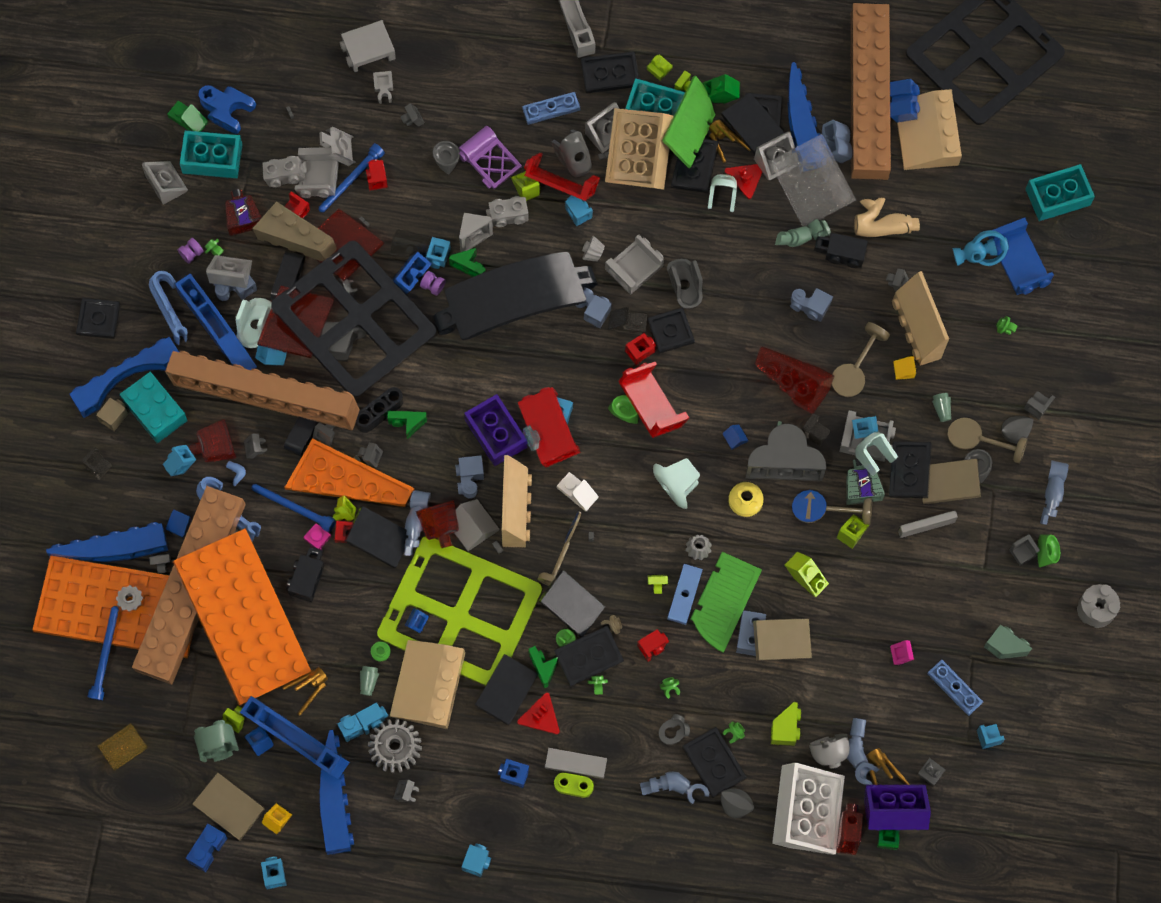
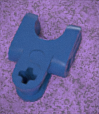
M209 85L199 90L201 106L210 111L208 115L209 120L233 134H238L241 127L239 122L231 117L232 112L236 109H244L251 112L256 107V102L253 98L229 86L224 92Z

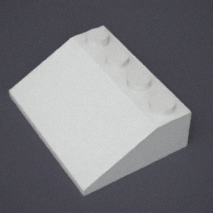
M799 763L782 765L772 844L835 855L845 776Z

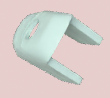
M718 174L713 177L711 182L708 209L712 208L714 187L727 186L733 188L730 212H734L737 181L733 176Z
M254 298L248 302L243 299L236 316L237 338L244 347L255 348L258 346L259 340H262L273 312L271 309L272 302L269 300ZM253 320H259L257 324L258 329L251 327Z
M874 432L867 436L855 449L856 458L872 476L880 469L868 453V447L875 445L890 463L898 458L885 435L880 432Z
M687 458L668 467L654 464L653 473L657 481L678 507L687 509L686 496L699 483L697 480L700 477L698 471Z

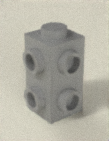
M288 156L285 159H271L269 162H263V178L269 187H280L283 184H297L300 181H305L304 174L307 173L306 164L298 156Z
M514 196L507 200L495 199L489 202L486 216L491 217L492 224L496 227H504L507 224L513 223L517 225L523 224L528 221L526 198Z

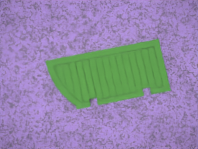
M693 76L662 140L688 168H691L696 157L693 152L698 153L710 126L707 122L712 123L716 115L711 99L708 97L705 87L697 76Z
M722 552L715 565L717 568H720L719 573L712 572L699 599L698 605L702 606V610L695 609L690 620L693 621L696 629L706 642L724 653L762 569Z

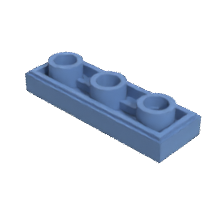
M575 92L524 105L522 110L527 125L580 111V106Z
M687 564L683 565L667 620L684 625L687 624L703 569ZM687 593L688 597H683L681 594Z
M940 660L927 673L968 716L983 703L943 660ZM952 685H957L959 689H954Z

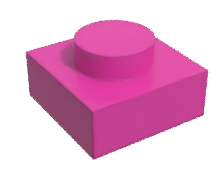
M315 523L303 538L311 546L321 549L331 538V534Z
M905 640L890 646L894 665L914 660L910 641Z

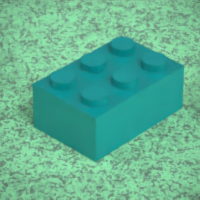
M635 78L625 109L675 115L685 92Z
M185 131L180 158L182 174L238 178L242 151L240 135Z
M1081 164L1031 179L1026 186V192L1039 221L1091 206L1095 197Z
M151 372L120 393L123 403L156 443H159L188 421L183 410Z

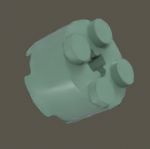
M218 720L212 726L199 727L194 730V740L200 761L207 762V759L211 758L214 759V762L224 760L233 755V750H239L232 725L225 724V720Z

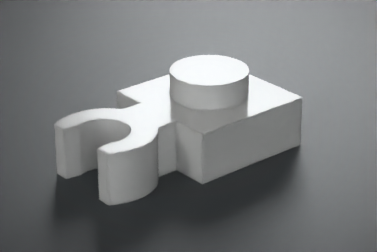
M374 72L375 92H379L378 102L381 104L382 97L386 96L389 103H391L392 95L389 91H393L392 72Z

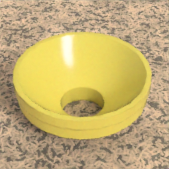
M742 482L732 488L728 502L734 513L739 516L750 517L761 510L764 498L762 491L757 485L750 482ZM748 491L752 494L753 498L750 501H744L741 494Z

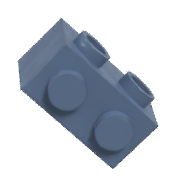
M743 610L736 653L756 656L753 621L766 620V614Z

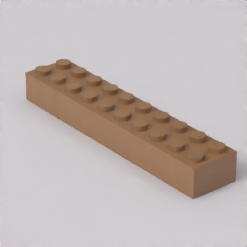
M853 3L851 179L888 180L891 171L889 4Z
M173 351L165 371L173 385L296 417H303L352 431L360 410L354 396L349 392L342 391L340 393L330 387L320 388L310 382H305L304 384L294 378L284 379L274 373H269L268 375L258 369L248 370L238 364H233L232 366L221 360H208L207 357L202 355L192 356L185 351Z
M206 486L177 559L234 534L246 505L243 498ZM175 565L172 568L132 665L136 672L171 685L174 682L199 620Z

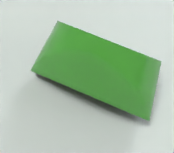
M627 395L616 397L609 405L608 410L623 421L638 424L639 415Z
M1051 534L1040 535L1038 539V548L1040 550L1038 552L1039 567L1057 563L1061 554L1057 538Z

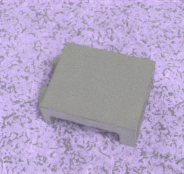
M383 20L341 34L342 41L339 42L341 49L347 53V64L349 68H353L354 72L358 71L359 66L385 57L389 61L396 59L395 50Z
M332 147L298 149V156L302 162H305L307 173L304 174L305 181H300L298 185H295V191L299 196L303 198L335 196L339 161L328 157L332 154Z
M637 235L635 241L616 258H610L605 262V270L631 295L663 267L664 257L658 250L655 251L651 247L650 242L646 238Z
M849 410L839 451L855 455L856 447L865 439H855L852 420L863 417L856 416L854 411ZM890 420L889 423L877 421L878 431L885 435L887 441L890 442V438L894 439L896 428L893 427L894 421ZM875 445L867 448L872 459L885 461V456Z

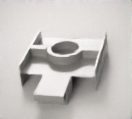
M335 127L326 130L331 133V136L323 132L319 133L320 145L325 148L332 147V154L328 157L347 166L355 163L352 157L351 144L353 136Z

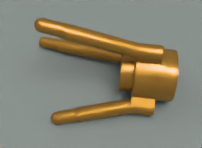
M716 120L710 125L709 130L712 133L709 136L712 140L717 141V138L722 139L727 136L732 142L736 140L748 151H751L721 120ZM718 145L717 151L723 163H725L726 159L720 145Z
M319 667L282 687L285 690L300 683L294 688L297 691L308 683L313 687L318 686L298 712L299 716L307 709L317 694L326 687L324 682L328 678Z
M880 748L866 755L868 763L878 768L882 767L890 779L893 776L885 764L892 769L905 785H910L890 762L886 754L882 753ZM870 770L873 785H878L874 771Z

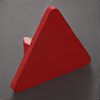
M758 164L726 168L724 171L726 175L733 176L737 181V187L748 199H752L762 175V170Z
M545 693L517 721L519 725L557 735L560 732L549 693Z

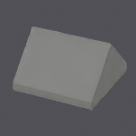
M616 102L585 122V134L601 153H604L610 147L614 108L619 109Z
M789 131L757 147L754 157L755 162L768 180L800 165Z
M170 161L143 162L144 174L163 205L188 191Z
M464 213L459 235L460 252L472 249L493 235L491 217Z
M215 255L206 270L209 283L247 288L252 260Z
M477 499L460 504L452 513L454 515H450L446 520L451 530H456L454 534L467 551H470L500 530Z

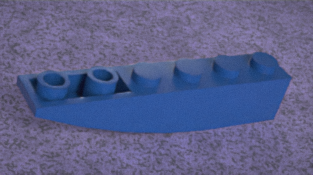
M793 62L791 64L788 84V118L801 171L804 172L822 168L827 157L820 145L822 143L821 135L816 132V119L814 116L812 117L810 112L812 111L810 100L807 101L805 96L807 95L806 86L801 83V70Z
M191 273L175 283L178 294L231 365L238 364L243 366L244 369H255L257 367Z
M157 522L150 523L147 527H131L125 532L113 531L107 536L101 537L96 535L90 537L89 540H74L67 545L56 544L46 549L49 557L57 556L86 562L128 560L169 551L162 523L158 524Z
M329 730L325 746L337 753V747H340L339 736H335L334 731ZM321 769L320 813L326 853L330 855L351 851L354 839L353 833L348 831V825H351L350 813H346L345 806L349 804L347 793L343 794L342 786H346L344 774L337 779Z

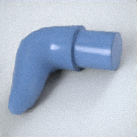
M228 461L226 468L236 473L233 480V485L236 486L246 475V470L242 465Z

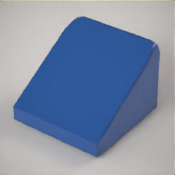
M173 510L166 530L184 537L192 522L191 517Z
M261 726L244 736L257 756H260L274 746L272 740Z

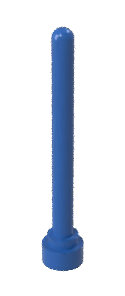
M374 143L369 148V155L336 188L335 196H329L319 206L320 212H325L369 166V161L380 159L385 154L379 145Z
M253 484L251 487L252 491L319 523V526L328 533L335 526L336 520L331 516L322 517L257 484Z
M113 606L110 611L95 683L89 689L88 698L103 700L105 692H103L102 684L119 612L117 606Z

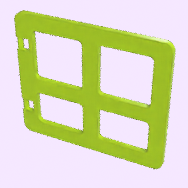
M425 536L421 539L419 547H417L414 557L377 631L378 638L404 651L406 650L408 640L417 641L396 631L406 608L413 606L447 621V626L438 644L453 646L461 629H467L501 645V648L490 670H484L463 661L460 675L486 686L502 656L506 654L512 658L542 593V587L536 581L445 543V548H441L440 540L430 539L429 536ZM433 554L469 568L472 571L455 607L447 606L415 591ZM418 557L424 558L421 568L415 566ZM485 577H490L525 593L509 630H503L468 613ZM393 610L399 612L395 621L389 619Z

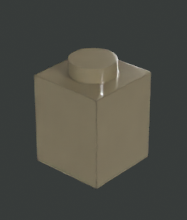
M109 398L96 415L98 421L115 432L128 415L125 408L126 405L118 399L115 401Z

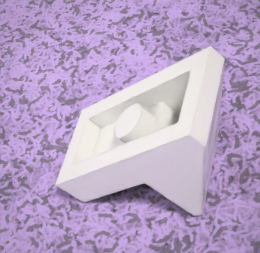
M570 472L557 485V489L584 511H587L599 498L585 480L581 482Z

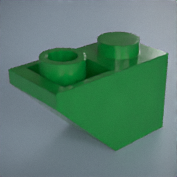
M726 74L702 83L712 103H728L739 99L740 81Z

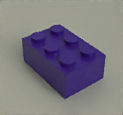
M497 394L464 413L465 422L494 467L504 462V455L512 457L527 448V439Z
M866 785L864 806L868 830H929L931 810L926 785Z

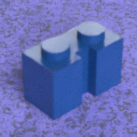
M912 79L890 82V96L892 97L890 117L897 123L918 119L917 113H919L920 107L917 102V96L920 94L919 86Z
M417 251L410 256L392 280L407 294L419 281L418 278L430 267L431 263Z
M207 824L187 855V861L206 873L214 860L212 852L214 849L219 852L227 840L225 833Z

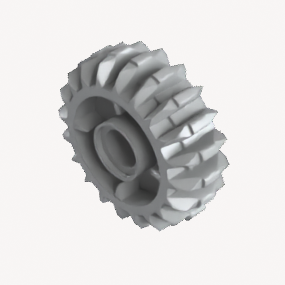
M396 719L395 724L392 725V721L388 720V726H385L382 722L380 724L381 730L378 728L374 729L377 735H370V738L374 741L368 742V746L373 747L368 752L369 754H375L371 757V760L377 761V767H381L384 764L383 771H387L388 767H391V773H394L395 768L398 767V771L401 773L402 766H405L408 770L410 769L409 762L413 765L416 764L413 757L420 758V754L416 752L422 750V746L416 745L422 742L421 738H416L419 732L413 731V725L406 728L407 721H403L402 725H399V719ZM393 742L400 743V748L397 750H392L389 747Z

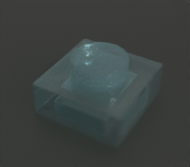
M530 425L523 428V435L527 439V444L531 451L538 449L539 441L541 440L536 430L533 431Z

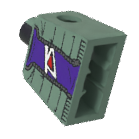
M858 459L853 460L854 469L848 470L846 475V505L864 503L866 498H872V502L882 501L885 494L878 474L876 473L872 476Z

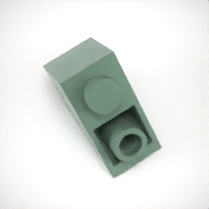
M1001 624L984 646L985 649L999 659L1027 656L1032 650L1030 644L1025 639H1019L1009 627H1003Z

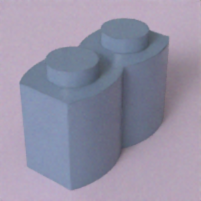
M835 120L823 124L822 135L825 140L824 152L826 157L839 163L850 160L852 158V146L849 143V127Z

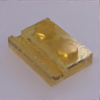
M129 724L98 745L114 771L148 748L132 724Z

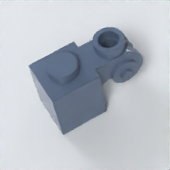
M250 275L247 288L214 284L216 296L221 301L228 300L231 291H235L241 300L257 291L256 283Z
M584 288L586 302L575 306L577 308L587 306L584 312V320L601 328L611 312L612 303L603 296H594L592 290Z
M816 288L812 297L806 298L804 290H794L790 307L797 312L802 310L810 319L821 322L832 303L833 296Z
M482 455L459 458V464L455 465L456 475L461 477V483H457L458 493L463 494L466 498H474L477 495V484L473 481L484 480Z

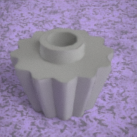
M592 236L589 242H585L582 249L584 252L583 260L598 262L605 245L595 236Z
M695 535L686 542V551L688 556L693 557L694 560H703V558H707L708 554L711 553L710 548L712 544L703 535ZM700 545L702 549H697L695 546Z
M136 586L122 587V590L118 591V596L116 597L117 605L122 610H127L128 612L137 610L142 605V591L138 590ZM133 597L131 601H127V598Z

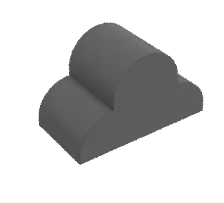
M782 424L771 431L767 445L760 446L751 453L745 478L822 481L826 471V462L823 455L817 449L807 447L806 436L800 428L792 424Z

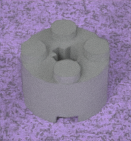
M1106 584L1093 585L1086 589L1079 599L1077 606L1078 616L1083 623L1094 626V628L1105 627L1112 622L1119 612L1120 600L1111 586Z

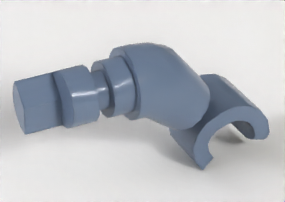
M1051 460L1048 484L1044 495L1047 506L1043 508L1041 524L1047 525L1049 516L1056 517L1058 510H1056V507H1059V503L1063 500L1064 482L1068 473L1069 465L1066 463Z
M415 490L412 492L410 500L411 510L405 523L408 538L405 540L404 555L411 556L413 554V547H419L420 540L418 537H420V533L423 531L425 513L420 512L421 514H417V512L428 509V501L431 494L429 492Z
M853 718L850 730L852 738L849 739L850 751L847 759L856 769V779L864 785H873L871 781L866 779V775L870 770L877 772L880 769L868 763L864 747H862L863 741H861V738H864L866 720Z
M666 772L665 775L660 776V779L654 777L650 778L648 782L640 783L642 795L659 792L661 788L663 790L669 789V791H675L682 795L686 793L689 803L693 804L695 800L692 797V792L699 789L703 791L704 797H709L707 787L702 784L690 785L691 782L679 772Z

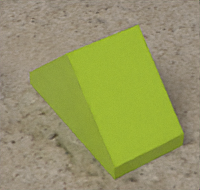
M525 172L511 177L519 196L525 197L527 201L540 195V184L538 181L524 176Z
M853 514L839 530L837 539L853 549L869 525L864 524L860 518Z

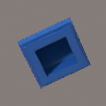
M731 425L723 432V436L731 450L749 441L740 425Z
M413 608L405 626L421 633L429 616Z

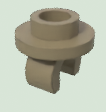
M611 615L610 620L607 619L601 622V625H610L611 634L613 632L619 634L620 629H622L621 620L619 617L616 618L615 615Z

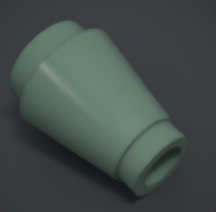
M948 393L934 395L932 403L940 418V422L952 420L951 397H948Z
M362 666V671H360V694L372 696L379 676L378 668Z

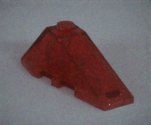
M763 346L760 348L755 362L770 379H773L780 386L779 389L783 393L786 392L793 399L792 402L796 406L811 414L816 411L828 394L834 379V375L819 367Z

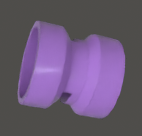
M194 238L187 241L185 246L177 249L181 257L188 264L194 260L195 256H200L204 252Z
M428 271L421 280L420 287L425 290L428 289L432 294L438 296L446 280L436 277L434 273Z

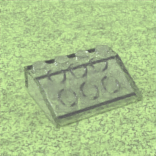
M822 134L770 161L802 226H807L816 219L820 220L856 201Z

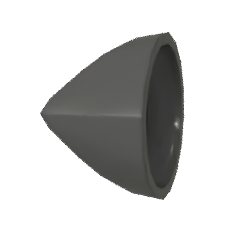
M441 141L433 148V158L440 169L449 175L458 163L460 150L458 146L450 141Z
M1013 416L1006 419L1001 427L1005 440L1017 444L1021 437L1027 438L1032 430L1033 419L1026 416Z
M976 449L969 452L964 460H978L981 484L991 471L992 458L985 450Z
M731 788L721 792L722 809L729 817L742 818L754 809L751 797L743 790Z

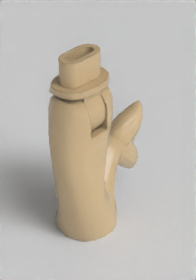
M878 198L875 201L871 199L861 200L860 203L868 211L856 215L854 220L855 234L864 237H880L905 234L907 232L911 234L912 231L920 230L919 218H911L910 215L906 217L904 214L893 213L874 221L884 205L885 198Z

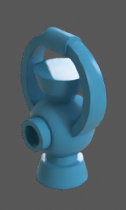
M987 230L979 233L972 241L968 242L964 250H961V248L952 249L957 266L964 263V260H968L970 263L992 266L1004 259L1009 246L1007 238L1001 233ZM995 236L1000 238L1002 252L998 257L986 260V254L997 256L995 242L993 238L989 239L986 244L980 241L985 237Z

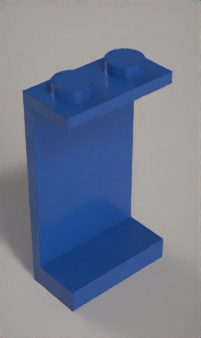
M1025 218L993 230L1007 238L1009 249L1004 259L1000 262L1017 295L1022 293L1025 295L1032 292L1034 288L1048 286L1054 276L1053 272L1047 273L1026 232L1028 223ZM989 236V239H994L997 256H999L1002 252L1000 238Z

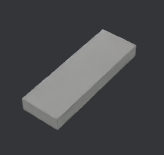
M951 511L901 525L898 533L900 538L935 529L955 523L958 516L956 511Z
M548 748L545 769L604 779L607 758Z

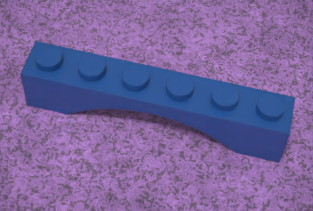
M171 338L158 340L154 346L144 348L133 358L125 359L121 365L111 367L100 377H93L86 385L73 389L70 396L82 417L85 418L98 411L108 393L125 378L147 370L166 371L172 352H179Z
M250 696L240 711L241 714L337 779L340 778L350 763L252 696Z

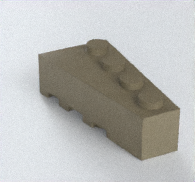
M277 201L252 228L258 240H265L271 242L272 245L286 247L290 251L303 253L307 257L322 262L337 250L332 237Z

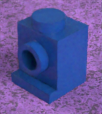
M506 759L505 764L501 763L498 775L501 776V781L524 788L529 773V766ZM510 772H516V777H510Z

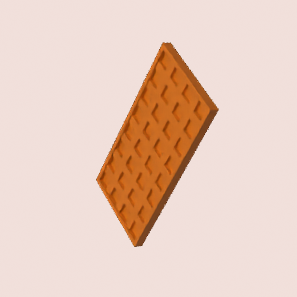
M246 528L173 561L239 705L246 703L250 696L254 698L259 697L312 672Z
M50 556L33 631L103 644L111 608L117 606L119 612L111 645L139 650L170 575ZM129 585L132 587L136 586L138 590L142 591L141 596L143 597L142 605L137 610L131 612L122 610L117 605L118 601L116 600L118 591H121L122 587H128ZM133 597L127 598V601H131ZM192 638L189 642L184 658H188Z

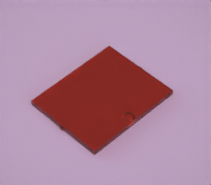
M340 209L318 227V229L333 238L337 250L349 241H356L372 256L384 244L378 237ZM339 255L333 262L337 265L344 259ZM350 260L334 274L345 281L360 265L355 260Z
M280 286L276 297L289 288ZM295 289L289 296L293 299L300 293ZM308 293L293 304L290 309L314 336L319 338L334 299ZM271 309L257 345L284 353L287 352L312 358V353Z

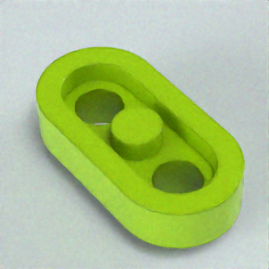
M560 773L554 780V787L561 794L586 798L593 792V782L585 776ZM563 779L568 781V784L565 786L560 783ZM582 783H585L588 787L586 789H581L580 785Z

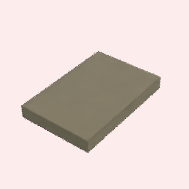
M977 459L930 465L928 498H922L923 504L981 497Z
M809 619L753 621L756 661L812 658Z
M219 773L215 775L193 803V806L239 841L265 810L264 807Z

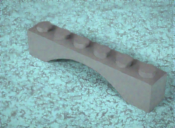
M558 0L577 57L595 54L596 43L591 28L582 12L579 0Z

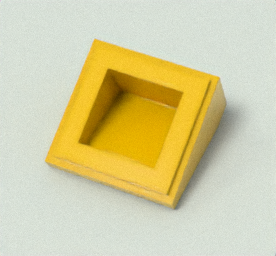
M914 356L893 361L896 380L915 378Z
M276 803L264 815L262 824L275 834H278L292 814Z

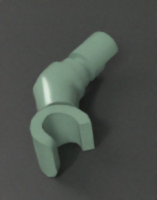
M816 219L807 226L790 229L787 232H779L775 245L798 247L810 241L812 236L816 240L818 236H829L831 231L825 220L819 221Z

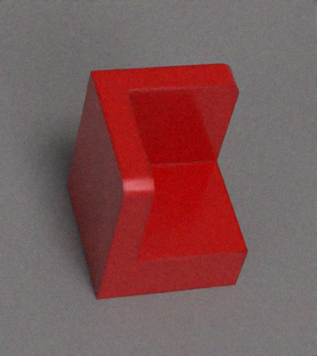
M291 191L289 193L290 200L284 207L304 219L310 211L309 203Z

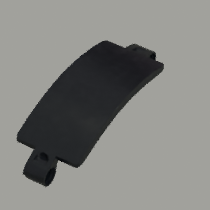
M569 252L539 256L490 270L447 288L445 295L449 307L433 315V319L439 335L449 334L457 327L461 340H467L529 316L585 303L586 297L583 289H593L598 283L591 266L574 267Z

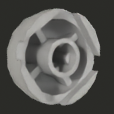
M837 734L833 738L824 737L811 742V745H809L814 760L821 765H829L830 768L841 766V762L848 757L850 751L847 734Z

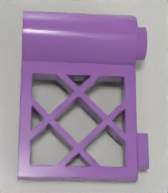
M488 126L482 128L459 147V158L463 162L467 161L484 178L482 182L488 189L492 187L495 190L522 168V165L498 140L496 134ZM498 146L502 150V157L491 156V150ZM480 159H489L488 168H481L476 162ZM491 160H502L501 169L490 168ZM504 161H511L515 167L512 170L503 169ZM490 172L501 173L500 180L494 183L490 179Z

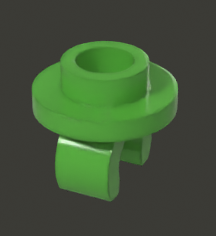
M211 239L205 246L207 249L205 253L208 254L211 251L214 256H220L224 250L217 245L218 239L215 241Z
M1008 316L1000 318L996 325L998 328L997 332L1000 334L1004 332L1011 335V332L1015 333L1017 325L1010 322V317Z
M569 629L560 630L556 635V643L559 647L575 641V634Z
M377 642L371 647V656L376 661H385L389 658L391 651L387 643Z
M592 676V680H588V684H594V694H603L602 684L608 683V679H604L603 676Z
M669 677L660 684L661 690H664V694L668 699L670 698L669 691L675 689L676 694L680 695V689L677 687L679 685L678 679Z
M738 722L729 723L730 728L723 732V735H727L729 732L733 734V739L729 741L730 743L745 737V729Z

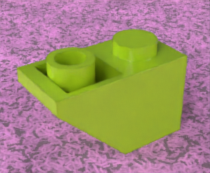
M796 552L785 564L792 577L814 597H817L829 584L812 558L802 553Z
M793 702L773 720L771 725V744L795 746L796 740H800V728H797V720L800 721L801 709H797V702Z

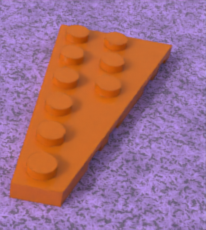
M313 438L285 486V490L333 497H342L344 495L347 499L406 507L414 491L413 487Z

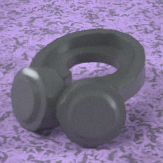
M673 714L672 718L660 727V740L667 745L680 742L683 737L689 736V724L685 723V719L681 715ZM680 726L674 738L669 739L665 736L667 728Z

